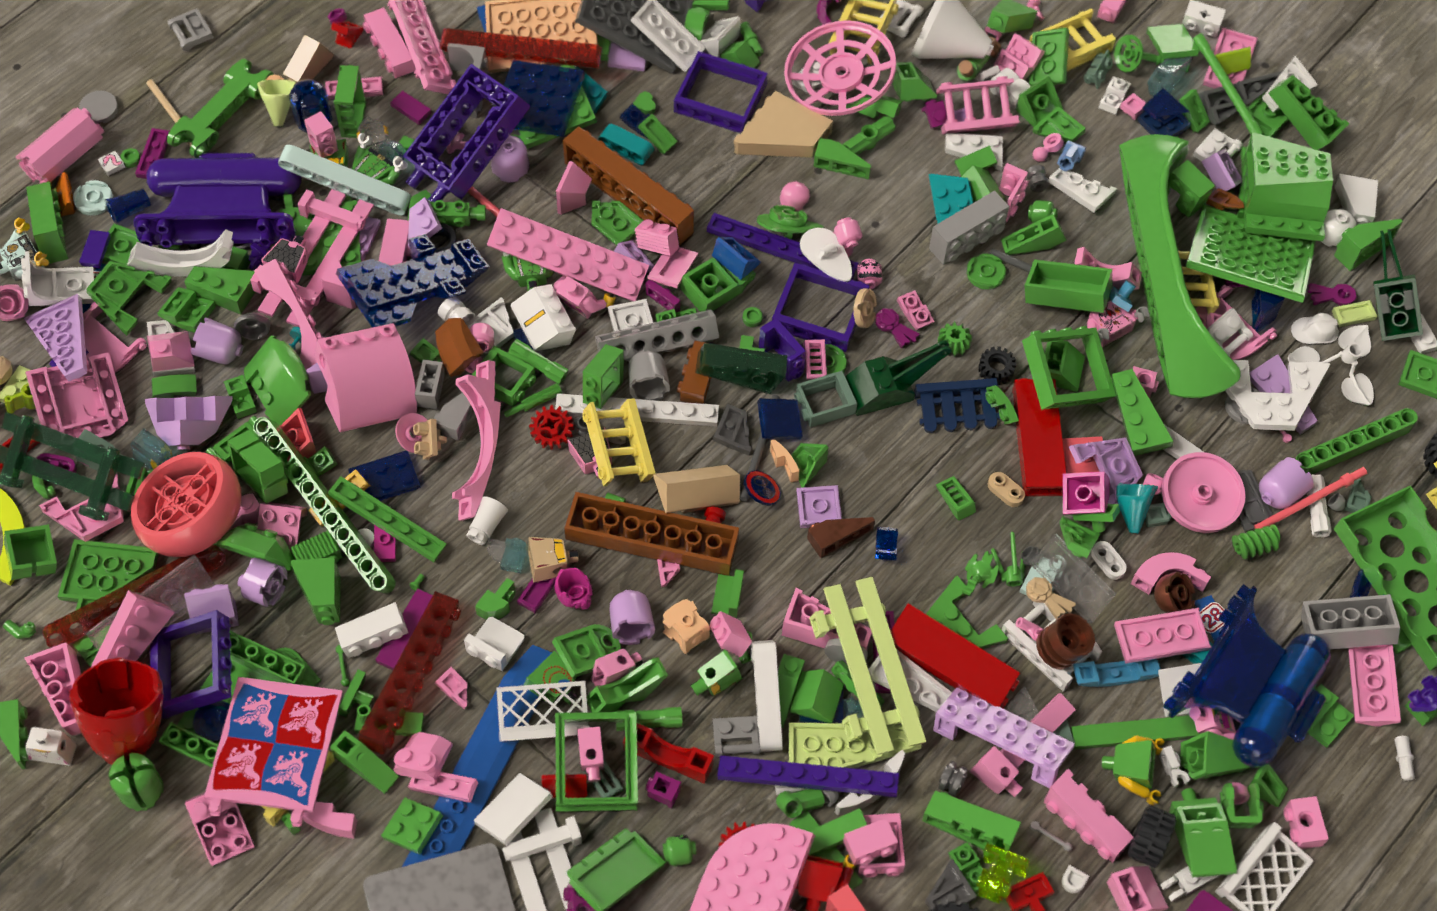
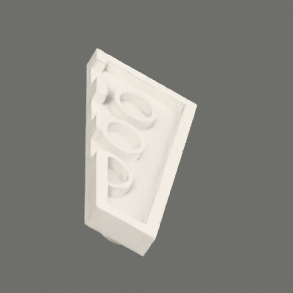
M897 650L913 701L937 712L952 692ZM878 655L868 669L871 680L890 689L880 656Z

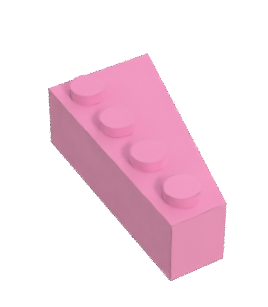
M128 590L91 667L100 661L113 658L136 661L175 612L166 604Z
M63 643L25 657L62 728L71 736L80 734L81 731L75 720L69 698L73 683L81 675L76 651L67 643Z
M1067 769L1050 787L1044 803L1050 812L1058 814L1063 819L1064 824L1068 828L1075 829L1085 843L1092 844L1102 858L1105 860L1109 859L1113 863L1130 845L1134 837L1113 815L1108 817L1105 814L1106 810L1099 800H1092L1086 792L1088 789L1082 783L1077 785L1071 778L1074 774Z

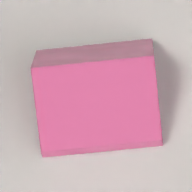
M337 256L332 258L321 279L327 302L355 309L356 305L351 285Z

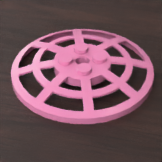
M857 21L827 23L805 34L791 49L785 63L786 85L795 101L811 111L829 116L852 114L874 104L889 89L896 73L895 51L889 39L871 25ZM843 30L860 31L871 35L866 44L844 40ZM836 31L837 41L826 44L818 50L809 45L812 40ZM877 40L887 49L890 61L880 64L877 55L871 49ZM845 47H854L860 49L857 55L845 52ZM837 48L836 54L827 58L822 56L826 51ZM803 49L810 55L804 66L803 74L792 73L794 61ZM868 54L874 66L863 68L861 60ZM816 60L821 64L819 73L809 74L810 68ZM891 68L890 77L880 92L874 90L873 88L879 80L880 71ZM839 71H846L843 75L837 74ZM874 73L873 80L869 86L861 83L864 75ZM792 80L803 81L811 97L802 101L793 88ZM809 81H821L823 88L816 93L810 86ZM855 88L862 92L853 98L846 99V92L852 91ZM829 91L839 93V100H829L823 98V96ZM866 95L872 97L863 104L846 109V104L856 102ZM819 101L828 105H839L838 110H826L811 106V104Z

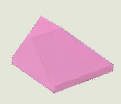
M569 161L556 190L557 211L561 215L586 205L585 194L592 180L591 177L571 161Z

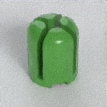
M129 753L131 765L124 755L112 764L109 771L110 785L123 805L135 811H144L155 806L154 803L159 799L161 793L164 792V783L150 759L139 753Z

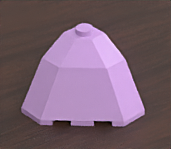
M232 396L145 399V404L157 435L168 446H177V450H190V446L201 444L217 432L233 400Z

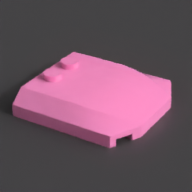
M109 352L88 357L86 359L87 374L72 381H68L58 366L26 371L25 374L45 442L73 446L84 429L100 438L110 437L128 422Z

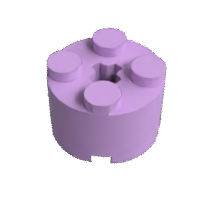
M252 558L245 574H242L238 579V586L241 587L243 598L265 607H269V604L275 605L284 593L286 586L282 584L284 579L287 580V571L284 567L264 559Z

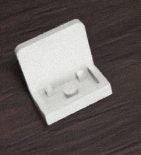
M489 617L475 637L468 634L464 639L466 651L471 656L478 657L485 661L487 665L503 671L525 638L519 631L494 617Z

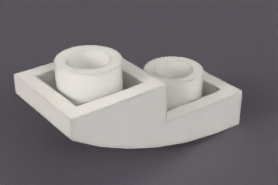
M1113 77L1099 104V108L1116 115L1131 83L1121 78Z

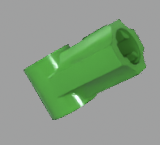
M806 789L794 793L783 791L776 799L777 806L789 818H796L804 811L820 808L825 804L822 790Z

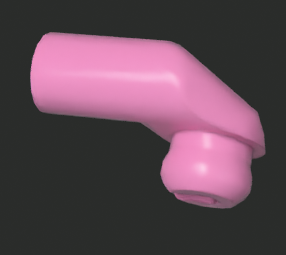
M1019 617L1016 621V627L1026 631L1034 641H1036L1038 634L1044 629L1022 617Z

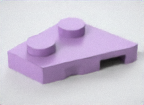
M425 197L411 207L409 211L408 246L414 250L442 229L429 200Z

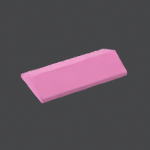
M1393 644L1348 648L1355 723L1375 727L1400 723Z

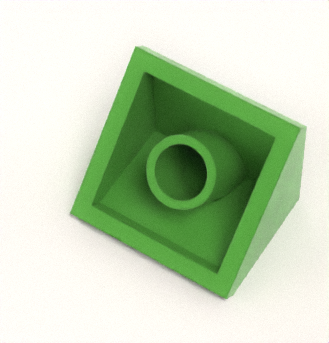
M1050 76L1045 77L1019 95L1016 111L1033 127L1057 106L1063 110Z
M973 165L961 176L969 179L974 202L993 191H996L1004 201L1006 200L988 170Z
M825 669L803 671L790 712L825 723H832L844 684Z

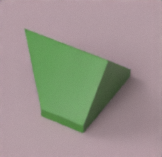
M801 443L791 454L799 469L801 488L806 487L827 462V445Z

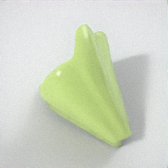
M280 79L258 82L260 95L273 125L283 126L294 97L296 82Z

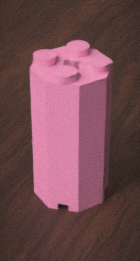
M74 108L15 157L17 160L21 159L19 166L33 181L38 179L40 181L38 184L52 182L103 138L104 130L99 124L94 123L87 109L83 108L80 110L79 108Z

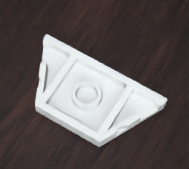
M502 297L466 323L468 328L476 323L490 325L494 331V346L500 348L514 337ZM489 351L484 352L481 355L482 359L485 358Z

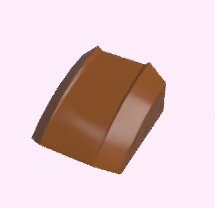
M449 318L435 331L438 351L450 377L462 374L476 358L484 353L462 318Z

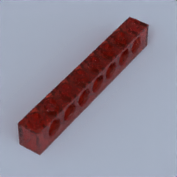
M436 591L434 592L358 735V740L368 749L384 755L387 748L390 749L392 747L397 729L400 730L402 728L406 712L410 711L413 707L414 696L422 690L425 675H429L432 671L435 656L438 657L440 655L444 639L449 638L453 622L457 621L460 617L461 609L459 608L458 599ZM439 617L444 618L443 620H436ZM428 635H435L433 638H427ZM421 652L426 653L424 656L417 655ZM411 670L417 671L414 674H408ZM399 689H407L405 692H398ZM390 707H397L394 711L388 710ZM382 725L388 726L384 730L378 729V727Z

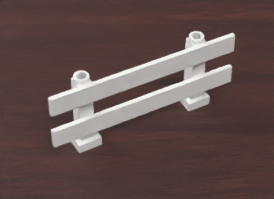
M548 808L539 811L535 815L540 834L523 839L520 831L506 847L502 848L506 861L511 860L527 911H547L529 855L546 850L566 910L567 901L563 899V891L570 881L567 871L571 866L563 844L571 841L573 847L582 844L575 817L567 818L566 825L557 827L552 809Z

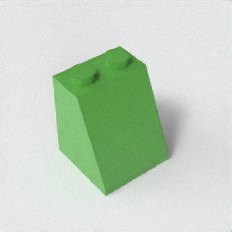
M335 557L291 560L297 582L318 624L332 625L340 622V573Z

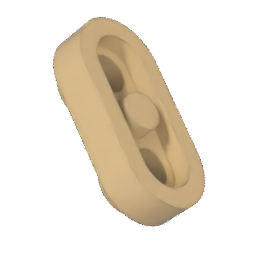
M995 472L990 475L988 488L992 493L1011 507H1018L1023 503L1025 492L1018 484L1002 472ZM1015 492V493H1017L1018 495H1017V496H1014V495H1012L1011 493Z

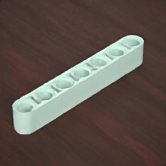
M285 145L278 161V165L287 171L356 199L374 204V206L396 215H404L410 202L411 195L404 190L293 145Z

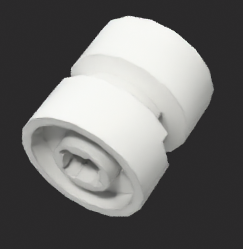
M456 296L447 298L438 309V315L445 322L449 318H462L467 323L475 317V314L469 308H466Z

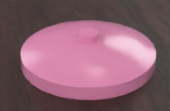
M1195 452L1178 458L1168 468L1162 481V498L1166 509L1179 524L1195 532L1213 533L1227 528L1239 517L1245 503V489L1240 475L1226 460L1214 454Z

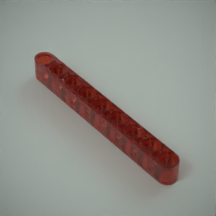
M444 28L442 30L439 48L448 52V44L485 47L486 56L588 68H598L602 54V47L596 44Z
M212 545L197 554L180 557L46 625L42 632L44 640L49 648L63 643L70 644L113 622L128 590L156 600L221 567L226 559L225 554L220 547ZM217 553L216 557L209 558L211 554ZM198 562L195 568H190L193 563ZM173 573H179L175 578H170ZM153 583H159L157 587L150 588ZM119 603L116 608H110L112 604ZM99 613L98 617L90 618L92 614ZM79 623L78 627L74 629L70 628L71 625ZM59 634L55 639H50L51 635Z

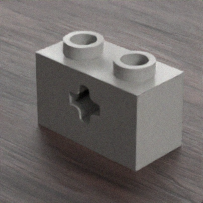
M422 361L415 391L417 407L438 408L445 377L443 362Z

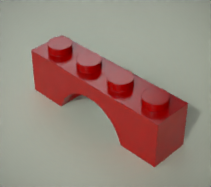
M636 723L637 756L705 784L714 765V755L696 747L682 748L675 746L660 738L653 729ZM624 738V740H623L624 750H625V738Z

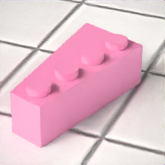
M796 588L783 622L782 636L825 648L829 640L839 638L837 630H829L824 637L816 639L809 618L814 612L823 610L824 615L831 614L830 608L819 603V600L813 596L810 598L804 595L802 590ZM862 623L854 624L859 643L867 651L872 635L871 628Z

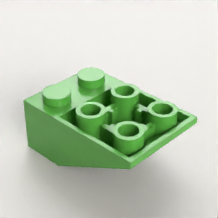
M1221 803L1178 806L1175 812L1176 825L1174 829L1191 876L1203 877L1236 874L1237 869L1228 821Z

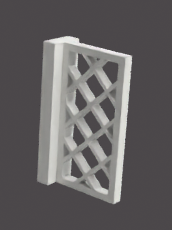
M585 681L496 688L499 741L556 737L555 723L552 724L545 717L553 708L559 713H564L556 706L563 696L573 703L566 713H570L575 706L582 713L587 712ZM572 686H580L581 696L576 702L566 694ZM559 687H567V688H566L565 691L563 692ZM549 688H555L561 693L554 703L544 696ZM533 689L540 696L530 705L522 696L527 690ZM537 689H545V690L541 693V692H539ZM523 690L520 695L515 691ZM511 691L517 696V699L510 707L502 701V692ZM541 698L551 705L544 715L534 708ZM519 699L529 707L522 717L512 710V707ZM580 700L582 702V707L578 705ZM503 706L507 709L504 714H503ZM531 709L541 717L535 725H529L523 720ZM510 711L519 720L513 727H504L503 718ZM543 720L548 723L539 725ZM520 722H522V723H524L526 726H518V725H519ZM566 722L565 736L578 735L577 729L589 728L588 722Z
M1276 822L1265 827L1236 864L1237 873L1228 874L1215 891L1221 898L1225 896L1240 911H1254L1253 905H1263L1264 911H1275L1314 861L1280 831L1281 827ZM1277 839H1280L1285 844L1286 852L1275 851L1274 843ZM1264 856H1271L1273 868L1263 869L1262 858ZM1276 856H1286L1288 868H1278ZM1292 856H1299L1305 862L1301 868H1293ZM1264 872H1274L1275 885H1265ZM1279 872H1289V884H1280ZM1250 873H1259L1260 885H1250ZM1266 888H1276L1277 899L1275 901L1267 900ZM1238 889H1246L1247 902H1241L1234 896ZM1251 889H1261L1262 901H1252Z

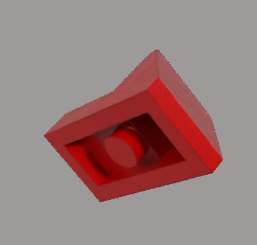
M349 21L332 22L331 30L337 32L336 44L352 48L364 31V27Z

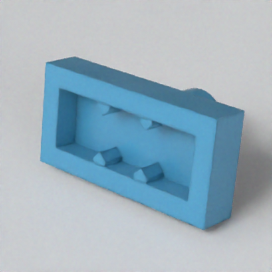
M1128 280L1123 283L1120 289L1113 286L1109 296L1111 302L1129 312L1133 306L1129 296L1136 286Z

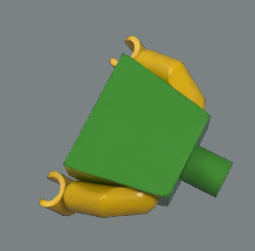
M1136 735L1122 744H1117L1115 756H1103L1102 768L1113 770V775L1121 786L1142 798H1146L1148 804L1155 806L1159 802L1154 800L1152 795L1160 797L1161 792L1159 790L1150 792L1149 788L1153 786L1155 755H1159L1163 749L1158 746H1162L1165 742L1162 738H1158L1154 742L1153 739Z

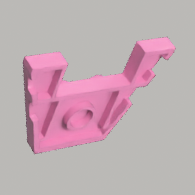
M112 468L97 475L105 489L101 493L68 510L63 508L56 496L39 505L42 512L85 542L123 523L124 518L118 474Z

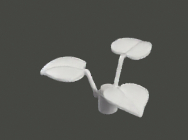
M1368 325L1354 326L1344 330L1338 338V344L1344 350L1325 361L1319 362L1320 356L1318 352L1307 346L1299 347L1288 355L1289 362L1329 363L1341 357L1343 362L1352 364L1349 373L1350 378H1346L1342 382L1341 389L1344 396L1354 403L1367 406L1372 404L1374 392L1371 381L1362 373L1354 376V370L1358 364L1357 359L1366 356L1371 350Z

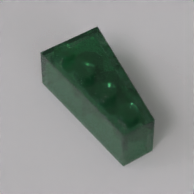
M704 343L698 351L695 373L771 395L785 377L788 355Z

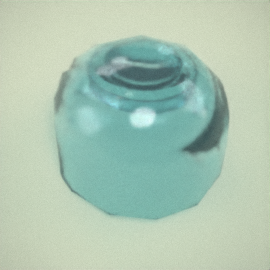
M389 140L380 145L378 153L391 162L397 156L403 158L402 161L406 160L403 157L406 150L398 141Z

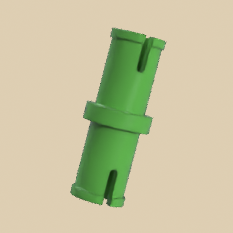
M748 22L741 23L740 32L744 41H747L755 55L760 57L764 51L758 42V36L753 33Z

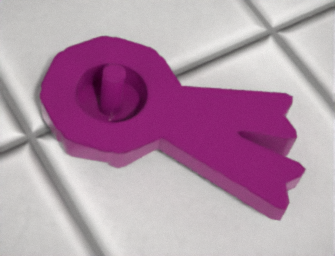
M1313 283L1308 285V293H1312L1310 299L1313 301V305L1332 300L1339 306L1352 304L1356 299L1355 289L1348 284H1337L1334 288Z
M883 308L875 316V325L881 331L891 332L901 348L904 345H909L910 341L915 343L916 338L920 336L918 332L899 323V315L894 309Z

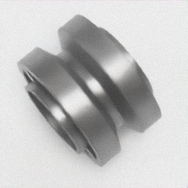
M951 761L949 765H946L941 775L938 789L944 791L948 788L949 794L955 797L965 782L968 768L962 766L958 769L957 763Z

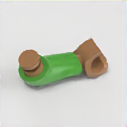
M989 36L992 40L991 45L994 46L989 56L985 55L984 58H965L959 64L957 75L961 80L965 82L973 81L989 58L997 56L1001 49V44L996 41V38Z

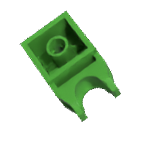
M713 257L683 275L680 289L700 312L706 310L714 311L741 294L746 286L755 279L756 273L752 270L740 280Z

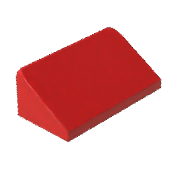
M565 774V798H586L587 775ZM541 775L542 788L551 793V799H556V775Z

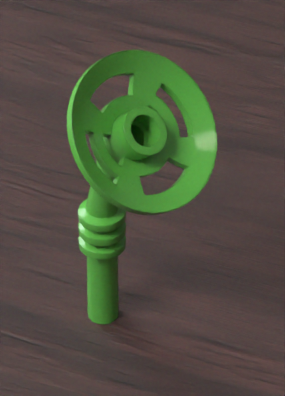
M1125 35L1120 38L1114 50L1115 63L1123 72L1136 70L1142 59L1155 62L1156 65H1164L1165 68L1168 66L1184 72H1188L1190 66L1171 59H1162L1160 54L1154 55L1143 52V45L1135 35ZM1126 44L1127 47L1124 50V55H1121V49ZM1123 62H1125L1126 64L1131 65V66H1130V67H1126V66L1123 64Z

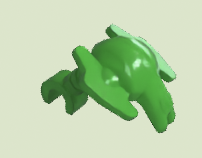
M986 551L982 560L979 561L977 560L978 554H975L969 560L965 567L968 583L962 593L971 596L978 583L984 582L982 587L986 588L990 583L995 582L999 565L992 568L993 553L989 554Z

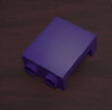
M777 318L760 327L759 348L765 349L764 354L774 349L787 364L786 380L788 382L799 378L804 372L805 349Z

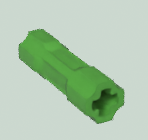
M518 339L512 343L508 351L509 354L533 366L559 385L563 382L569 371L557 362L550 361L533 351L530 346Z
M681 707L659 710L615 711L636 712V723L648 728L682 727ZM625 721L616 722V731H624Z

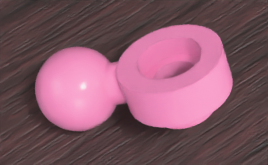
M1058 133L1048 135L1044 139V147H1037L1033 151L1034 160L1043 162L1047 159L1048 152L1059 151L1064 145L1061 135Z

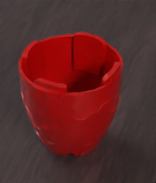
M113 658L100 661L95 666L84 671L75 680L69 693L72 711L82 735L93 751L111 765L123 755L131 764L129 753L145 755L154 743L162 717L163 683L160 680L159 673L153 667L141 662L124 658Z

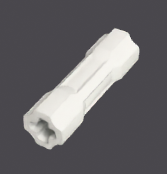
M1311 475L1313 488L1307 493L1308 496L1325 487L1322 475ZM1324 497L1309 505L1312 535L1316 538L1330 536L1332 532L1326 498Z

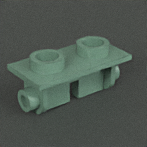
M1108 49L1105 54L1099 53L1095 56L1091 68L1088 69L1084 76V81L1087 84L1095 83L1096 89L1105 80V76L1113 64V59Z

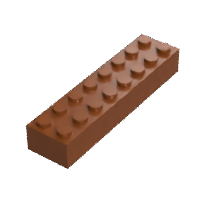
M578 126L563 139L565 164L568 165L569 161L574 162L592 178L591 183L612 199L622 202L643 221L652 220L654 223L668 224L670 227H676L679 246L694 233V210L689 204L683 203L674 193L665 190L660 183L650 179L645 172L639 171L631 162H627L616 151L609 149L604 142L598 141L589 131L583 130Z
M575 492L564 528L566 540L651 559H659L728 576L730 575L739 540V527L675 513H665L662 510Z

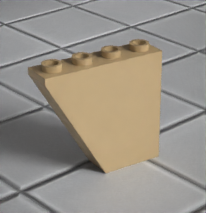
M775 91L771 97L768 96L766 98L764 106L755 112L751 122L748 121L743 132L735 137L734 153L741 155L812 158L815 155L819 139H827L832 133L833 121Z

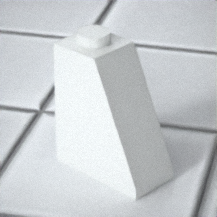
M1339 174L1334 188L1343 209L1352 214L1357 225L1373 222L1376 212L1378 181Z

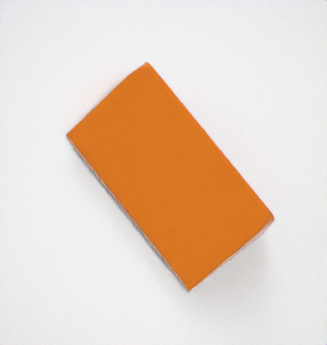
M62 172L56 184V190L59 196L61 216L75 214L71 182L67 173Z

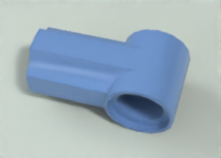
M1068 140L1057 162L1060 169L1063 171L1073 169L1077 162H1081L1086 147Z

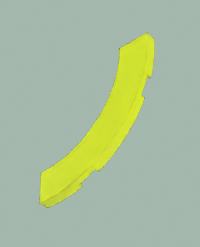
M0 488V523L3 531L0 581L11 586L14 580H11L4 546V532L26 527L16 504Z

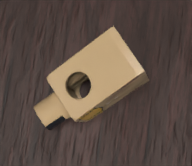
M529 537L527 551L533 582L555 578L561 569H567L568 563L578 562V551H565L562 539Z

